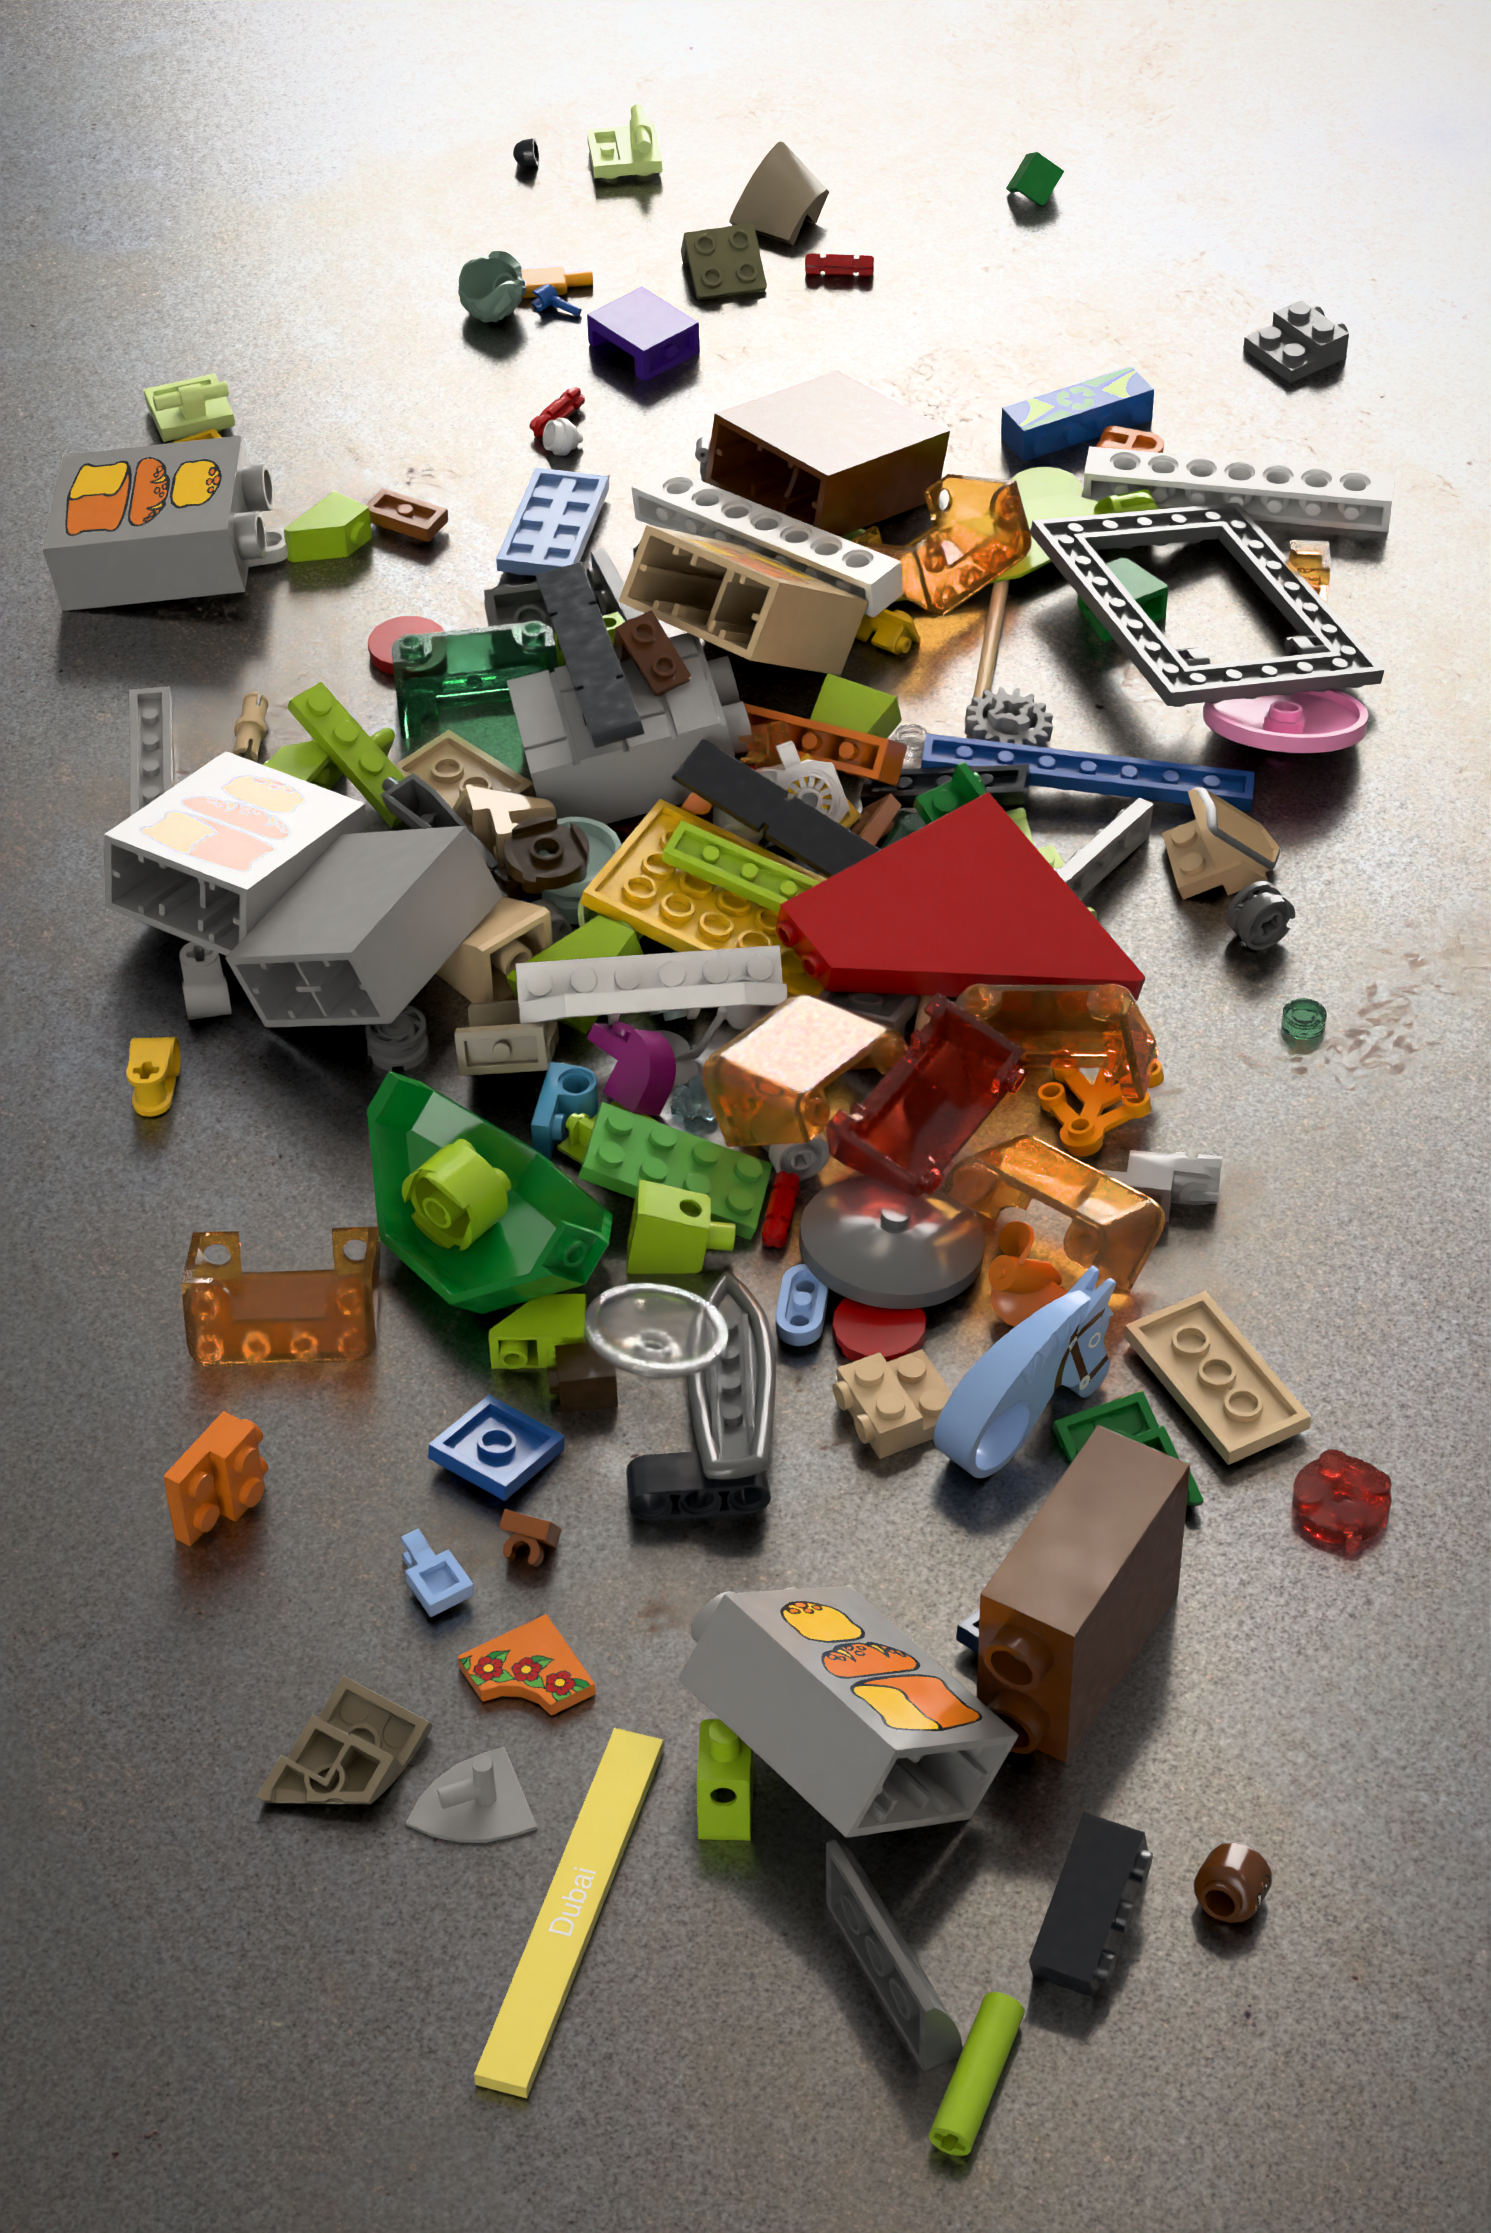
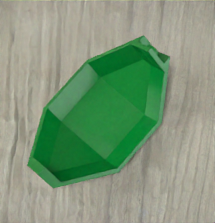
M389 1071L367 1109L379 1240L450 1305L480 1314L585 1285L609 1244L613 1214L539 1151L426 1084ZM458 1139H464L472 1144L476 1152L492 1168H498L507 1175L511 1183V1189L507 1192L508 1210L505 1216L467 1249L459 1251L460 1246L453 1245L450 1249L437 1245L417 1227L411 1217L416 1210L411 1199L404 1203L402 1185L410 1174L445 1145L453 1144Z

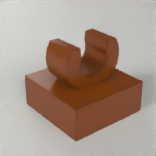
M504 1509L499 1529L509 1534L510 1537L504 1543L503 1556L514 1561L517 1549L523 1544H529L531 1552L527 1563L538 1567L544 1558L542 1544L557 1548L562 1529L551 1521Z

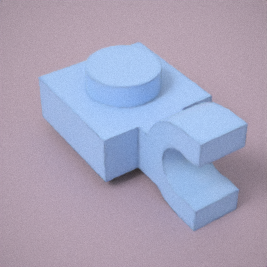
M419 1528L401 1536V1543L407 1550V1552L402 1554V1558L409 1568L405 1570L406 1583L430 1617L474 1596V1584L449 1549L435 1555Z

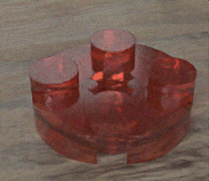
M1337 1449L1326 1450L1321 1453L1319 1459L1305 1465L1295 1478L1292 1504L1297 1510V1519L1301 1526L1310 1534L1328 1542L1346 1543V1537H1356L1362 1535V1540L1371 1538L1384 1528L1389 1519L1392 1502L1391 1479L1385 1472L1378 1470L1367 1461L1347 1456L1343 1451ZM1335 1494H1344L1349 1496L1353 1502L1343 1500L1339 1504L1334 1502L1333 1498Z

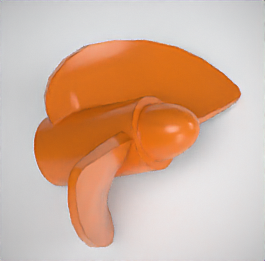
M1022 1221L1009 1222L1003 1227L999 1235L998 1245L1005 1255L996 1257L990 1264L988 1271L989 1282L992 1286L990 1294L991 1306L997 1316L1013 1327H1016L1033 1313L1068 1292L1061 1287L1062 1277L1051 1263L1027 1258L1033 1246L1034 1232L1029 1224Z

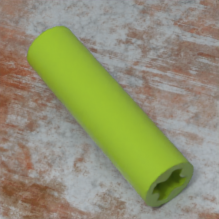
M990 1992L983 1997L929 2132V2139L932 2144L943 2152L955 2156H965L972 2149L1025 2014L1023 2006L1009 1995Z

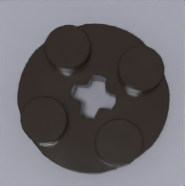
M553 817L528 819L516 825L512 829V836L507 841L505 840L503 846L504 866L508 874L514 880L520 882L522 889L527 893L539 894L544 890L563 888L573 883H580L586 878L589 863V841L585 833L572 823H570V828L564 825H558L557 818ZM546 850L549 854L554 855L542 856L540 851Z

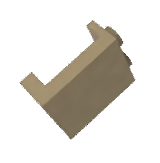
M518 1000L470 1003L468 1007L470 1027L456 1028L454 1033L459 1076L544 1071L549 1069L560 1040L558 1020L520 1024Z

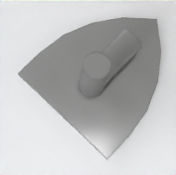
M504 1746L460 1762L435 1779L418 1798L406 1821V1826L428 1836L459 1843H487L537 1830L536 1822Z

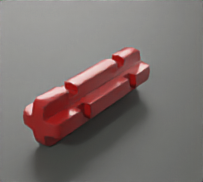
M808 253L805 257V272L808 275H820V271L825 272V275L854 276V273H859L858 276L871 277L874 274L875 261L871 255H859V259L854 258V255L826 254V257H821V254Z
M578 387L567 389L561 394L560 398L555 399L540 413V416L537 415L531 420L529 428L533 431L536 438L543 437L544 428L548 421H555L557 418L567 419L574 413L575 409H579L584 404L585 396L581 394V389Z
M781 1171L775 1176L773 1184L775 1188L771 1192L765 1215L767 1220L764 1221L761 1231V1242L766 1247L774 1246L779 1249L786 1244L787 1230L790 1228L796 1204L794 1199L797 1198L800 1187V1178L794 1172L788 1174L785 1171Z

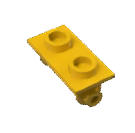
M887 609L881 611L874 618L864 614L855 637L866 642L874 630L876 633L871 640L872 645L896 655L901 652L907 653L912 641L917 643L921 641L911 616L900 610L892 612Z

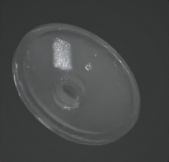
M628 1284L615 1287L600 1294L589 1305L584 1324L585 1334L589 1343L606 1361L628 1373L653 1379L688 1377L711 1367L724 1354L728 1340L727 1324L723 1316L713 1305L691 1292L662 1284Z

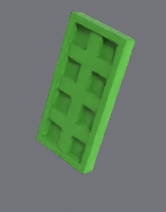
M602 1102L595 1118L578 1178L632 1198L636 1197L639 1180L706 1194L711 1199V1221L735 1224V1235L751 1240L757 1227L772 1163Z

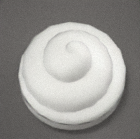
M557 418L555 421L550 420L544 428V448L553 451L554 455L565 456L571 450L576 449L579 443L583 442V436L578 432L576 426L566 418Z

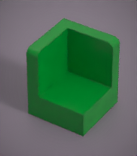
M1038 152L1028 153L1020 163L1006 190L1010 193L1020 192L1037 205L1043 206L1065 171Z

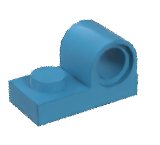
M556 1062L550 1063L531 1123L533 1148L546 1158L552 1157L556 1140L563 1141L566 1121L571 1114L577 1113L579 1115L585 1113L590 1118L597 1114L599 1110L597 1077L593 1071L582 1066Z

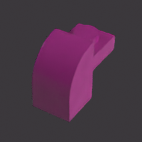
M615 1021L613 1025L594 1023L587 1039L618 1060L602 1092L634 1114L659 1116L672 1091L676 1077L675 1056L667 1039L660 1032L637 1030L620 1021Z

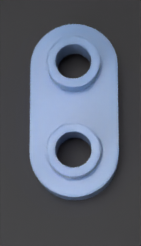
M806 1264L793 1266L785 1272L776 1309V1333L782 1341L794 1346L811 1344L821 1336L829 1298V1288L811 1273Z

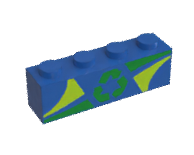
M1131 366L1002 407L1001 439L1024 462L1101 437L1103 430L1108 426L1129 428L1153 419L1154 388Z

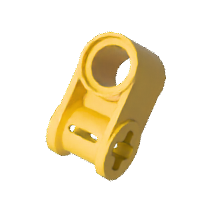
M177 1037L131 1039L126 1075L128 1082L134 1087L132 1096L133 1109L142 1116H158L165 1113L172 1105L176 1078L179 1076L181 1066L180 1043Z

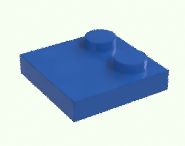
M488 1394L429 1443L428 1459L505 1501L564 1451L565 1436Z

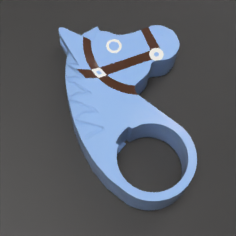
M1091 1266L1064 1296L1042 1307L998 1340L970 1368L945 1404L934 1429V1444L939 1451L976 1478L988 1477L1003 1468L1016 1455L1051 1396L1059 1386H1067L1079 1396L1086 1398L1093 1394L1104 1381L1110 1365L1104 1346V1336L1109 1325V1319L1113 1316V1312L1107 1304L1115 1289L1116 1281L1109 1278L1095 1289L1099 1275V1269Z

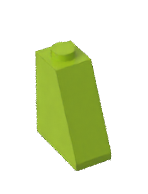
M598 915L525 963L644 954L637 939V932L631 925L622 920L614 922ZM515 968L507 976V980L516 1000H518ZM600 1015L559 1019L558 1021L587 1034Z

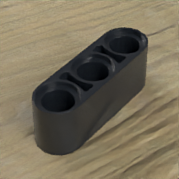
M699 1451L643 1455L631 1460L626 1469L629 1510L634 1517L641 1520L654 1521L750 1514L766 1508L771 1500L768 1468L764 1472L739 1479H709L703 1472Z

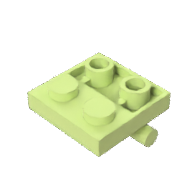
M635 104L630 108L631 119L629 126L587 129V143L594 178L614 179L618 176H648L652 173L663 172L655 124H650L649 118L645 115L644 109L640 104Z
M215 374L143 389L145 402L163 442L178 441L212 428L218 432L224 428L235 426L234 413L226 396H229L226 381L219 382Z

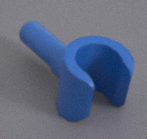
M551 284L542 285L532 291L538 298L534 299L531 303L538 311H543L552 305L577 317L581 314L582 309L558 297L557 291Z

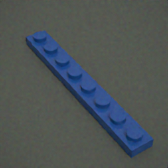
M928 733L925 736L921 768L956 767L957 764L963 761L968 766L1029 764L1031 774L1030 786L1131 798L1140 797L1144 800L1174 802L1185 805H1192L1188 791L1198 787L1207 789L1241 811L1251 812L1255 772Z

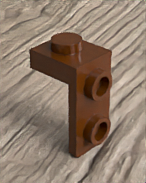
M652 610L638 617L628 619L615 627L613 647L620 663L632 658L655 696H660L690 681V672Z

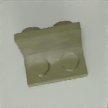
M754 223L684 232L680 250L683 264L689 263L698 300L766 290L767 283Z

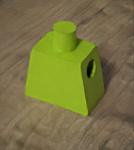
M828 673L810 720L887 739L900 724L902 717L896 696Z
M639 1180L627 1238L626 1273H698L702 1270L706 1249L733 1251L736 1226L732 1223L711 1221V1199L706 1194Z
M704 1719L700 1721L697 1765L698 1839L751 1841L755 1752L720 1719ZM718 1788L731 1789L735 1792V1799L727 1803L718 1802Z

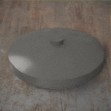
M864 1175L848 1178L828 1186L815 1195L804 1209L799 1231L800 1254L808 1269L821 1283L853 1301L888 1309L924 1308L946 1302L961 1294L978 1276L982 1266L985 1247L982 1226L973 1211L964 1202L936 1185L898 1175Z

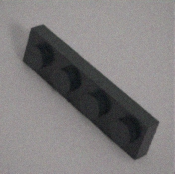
M1029 764L969 766L972 772L979 774L984 782L986 793L989 792L999 805L1010 806L1026 803L1031 780ZM955 767L901 769L897 787L865 779L860 795L862 807L864 808L891 793L902 805L900 808H914L913 805L917 796L951 781Z

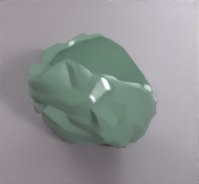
M492 251L488 256L472 259L465 263L458 279V294L464 309L473 317L481 319L482 322L492 321L497 323L505 316L510 315L521 303L522 296L525 295L527 288L525 280L522 279V266L520 262L508 252Z

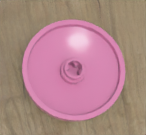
M1328 689L1324 692L1308 691L1286 696L1271 695L1255 699L1224 700L1219 703L1205 702L1203 706V720L1217 734L1247 746L1287 753H1320L1344 749L1361 741L1367 730L1368 711L1360 701L1347 693L1337 689Z

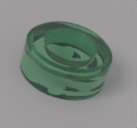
M1294 999L1283 1008L1282 1028L1288 1035L1297 1039L1307 1040L1316 1038L1325 1030L1326 1009L1322 1004L1313 999Z

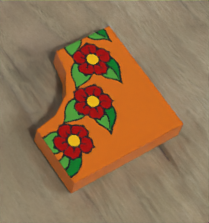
M547 1614L457 1656L458 1667L482 1702L501 1696L522 1697L538 1703L552 1716L596 1695L594 1681Z

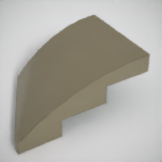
M779 140L754 171L732 212L729 222L732 226L754 223L756 234L794 245L804 220L817 223L829 195V190L785 142Z
M343 1675L319 1717L314 1715L310 1717L287 1758L280 1755L256 1797L265 1803L371 1805L407 1767L424 1743L433 1725L430 1721Z

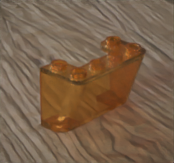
M947 474L923 491L933 526L905 546L883 544L878 527L872 526L851 542L901 561L903 595L901 597L935 615H946L1027 556L1032 545V538L1016 480ZM945 489L948 493L949 501L947 507L942 511L938 500L940 493Z
M379 1226L332 1228L334 1269L243 1272L239 1231L193 1232L181 1281L186 1342L191 1357L198 1363L206 1366L355 1362L370 1356L375 1349L381 1252ZM351 1240L365 1242L367 1244L365 1258L362 1260L349 1258L344 1253L343 1247ZM214 1244L223 1245L230 1251L231 1258L225 1264H213L205 1257V1249Z

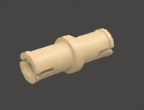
M250 692L244 696L241 717L235 722L234 734L236 742L232 754L241 757L243 753L245 759L257 763L260 742L265 738L267 731L264 720L269 701L262 694L258 706L256 703L259 693Z

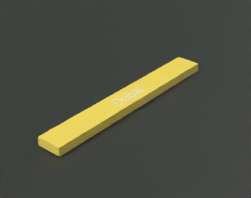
M614 1728L474 2073L475 2085L528 2098L664 1751L663 1739Z

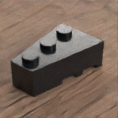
M1083 1812L1029 1959L1034 1977L1091 1997H1095L1100 1983H1109L1117 1960V1953L1114 1952L1121 1933L1126 1934L1135 1910V1900L1142 1884L1146 1881L1152 1864L1153 1853L1148 1851L1145 1832Z

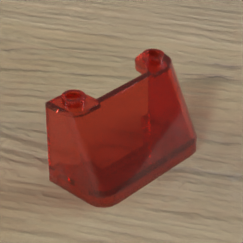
M937 993L924 1008V1013L931 1017L930 1021L923 1026L921 1031L915 1029L911 1034V1046L861 1105L854 1102L849 1108L850 1115L839 1109L826 1125L828 1150L831 1157L848 1168L915 1198L920 1197L924 1193L931 1195L938 1188L944 1178V1169L1008 1092L1014 1094L1019 1090L1028 1074L1024 1069L1026 1063L1025 1050L940 993Z

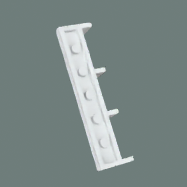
M780 945L516 963L520 1024L540 1023L570 1017L608 1015V1025H613L615 1021L619 1020L620 1014L687 1009V1019H696L701 1008L741 1005L774 1007L775 1013H784L788 1007L787 986L782 981ZM737 977H751L759 981L730 983Z

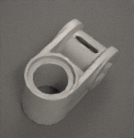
M194 942L184 945L180 950V962L184 979L182 987L188 1021L231 1014L226 977L225 975L223 976L219 953Z

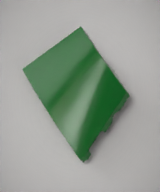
M1143 1390L1055 1420L1052 1429L1070 1464L1098 1425L1180 1460L1165 1426L1159 1427ZM1190 1471L1186 1505L1199 1506L1203 1504L1204 1499Z

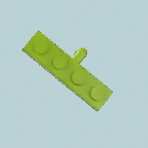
M322 681L292 698L287 707L290 713L391 828L399 824L401 821L390 813L381 796L385 792L382 789V784L386 778L394 777L399 782L406 778L388 758L395 739V732L391 728L386 727L369 736Z

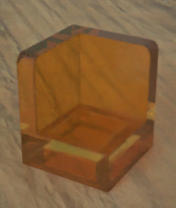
M1290 540L1288 560L1318 595L1327 602L1331 570L1329 541Z

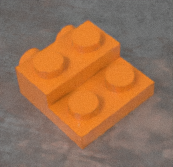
M223 1411L163 1476L176 1540L191 1547L204 1532H208L214 1527L220 1514L236 1522L249 1507H254L260 1501L265 1490L263 1476L269 1468L266 1461L260 1456L258 1444L263 1440V1433L252 1421L247 1419L241 1420Z

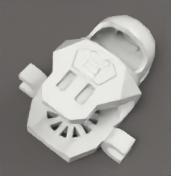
M792 740L777 745L776 748L782 764L762 767L755 771L783 789L788 790L790 787L795 791L796 794L788 792L786 800L789 802L791 801L790 799L796 796L839 823L850 808L833 763L810 759L801 762ZM807 776H808V782H807V786H806V783H805L803 777H807ZM815 777L819 778V781L814 786ZM798 779L801 788H799L793 782ZM826 783L828 788L819 791ZM831 794V799L822 798L823 796ZM821 805H829V808L826 810ZM714 806V825L758 845V842L763 837V828L757 833ZM771 842L769 847L774 846L775 844Z

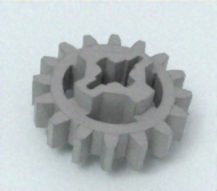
M1003 687L998 688L997 694L984 690L982 698L974 696L971 706H967L964 733L972 735L971 739L1046 747L1047 742L1051 740L1054 725L1052 724L1053 714L1045 712L1047 706L1045 702L1034 703V694H1029L1026 697L1020 696V689L1015 688L1012 694L1006 693Z

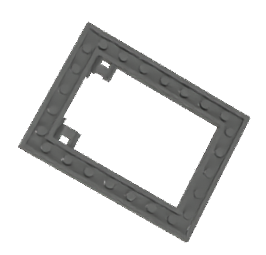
M1239 503L1032 520L1030 535L1167 706L1182 707L1186 704L1219 703L1224 700L1255 699L1271 695L1286 696L1299 692H1324L1328 689L1360 688L1364 685L1381 684L1385 670ZM1219 539L1300 633L1301 636L1287 637L1284 644L1288 654L1298 655L1210 664L1209 657L1200 647L1174 649L1096 552L1100 549H1131L1134 546H1165L1168 543H1199L1202 540Z

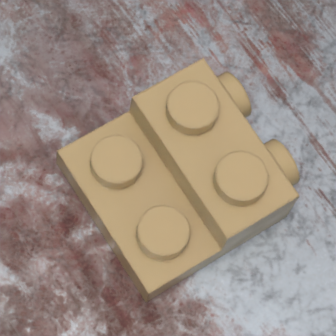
M923 1349L886 1362L879 1352L838 1367L837 1382L833 1384V1393L837 1404L843 1411L848 1409L854 1418L855 1429L860 1440L864 1444L870 1443L879 1459L934 1439V1429L937 1420L952 1394Z

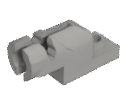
M1130 1150L1127 1172L1081 1168L1077 1212L1169 1222L1171 1202L1192 1205L1217 1204L1222 1156L1198 1154L1194 1161H1190L1185 1152L1166 1154Z

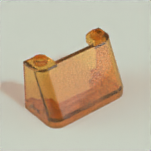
M974 984L966 988L959 995L951 1013L972 1096H994V1085L1009 1076L1011 1082H1020L1024 1068H1103L1106 1083H1114L1115 1079L1120 1082L1123 1098H1145L1158 1057V1044L1154 1031L1134 997L1123 986L1116 984Z
M802 994L789 997L711 1054L704 1063L702 1079L727 1147L809 1143L826 1128L830 1117V1107L823 1091L826 1086L847 1070L876 1068L883 1074H895L912 1063V1059L903 1036L897 1030L815 995Z
M1029 1135L1015 1136L960 1160L952 1167L939 1190L997 1221L1000 1215L999 1212L1006 1208L1016 1207L1026 1211L1033 1198L1072 1218L1073 1220L1063 1240L1064 1251L1067 1257L1086 1270L1091 1266L1099 1269V1277L1105 1280L1113 1279L1116 1281V1286L1129 1293L1165 1225V1213L1161 1205L1155 1200Z

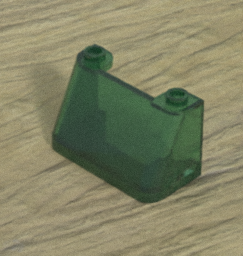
M533 620L525 623L425 634H406L396 640L392 645L391 652L395 700L401 739L420 737L421 725L425 720L431 718V722L439 721V708L512 701L507 684L508 680L549 670V673L555 672L554 668L558 667L557 648L552 628L540 621Z

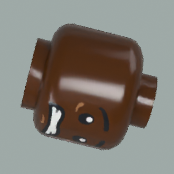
M1237 1842L1222 1843L1210 1852L1194 1879V1893L1199 1904L1213 1918L1229 1923L1244 1922L1256 1913L1272 1885V1872L1267 1861L1258 1851L1250 1846Z

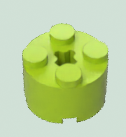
M458 1139L453 1144H448L441 1148L404 1180L402 1196L404 1203L411 1199L416 1210L411 1217L417 1227L430 1240L446 1249H450L453 1245L460 1246V1251L467 1249L505 1216L508 1210L507 1192L511 1189V1183L507 1175L498 1168H492L476 1152L470 1142Z

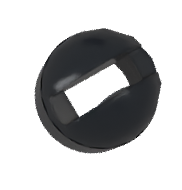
M535 138L523 139L515 145L513 157L521 166L531 167L539 165V148Z

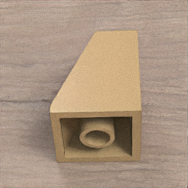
M503 896L440 967L436 974L472 1003L516 999L508 983L507 976L516 968V963H525L553 945L550 911L543 906Z

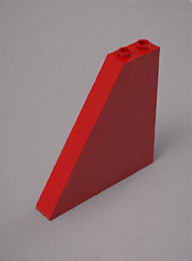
M989 792L780 904L776 923V933L782 944L787 948L791 947L801 959L802 966L807 975L812 979H817L826 991L1031 1000L1033 988L1049 983L1063 1002L1133 1004L1138 1001L1146 978Z

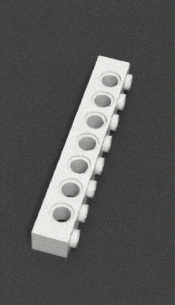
M1089 446L1084 471L1083 498L1100 501L1108 496L1147 489L1150 491L1158 509L1239 503L1247 514L1256 521L1389 533L1395 474Z
M660 465L631 486L635 519L652 526L746 547L868 600L869 603L864 613L874 618L903 595L901 561L676 470Z

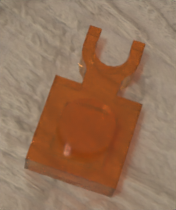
M770 721L753 725V735L739 736V742H746L748 747L747 756L741 758L742 763H755V768L772 767L782 764L776 746L790 741V736L786 732L785 721Z

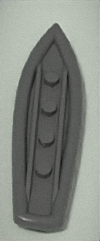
M724 1271L710 1287L696 1311L690 1327L686 1350L688 1396L703 1472L707 1478L717 1480L748 1477L764 1472L768 1468L776 1392V1355L769 1320L758 1299L748 1287L732 1273Z

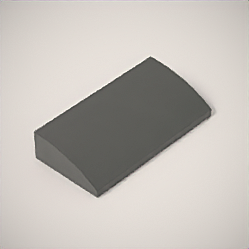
M835 1839L827 1842L826 1904L922 2070L925 2072L959 2057L963 2050V2044L956 2024L858 1859L840 1841Z

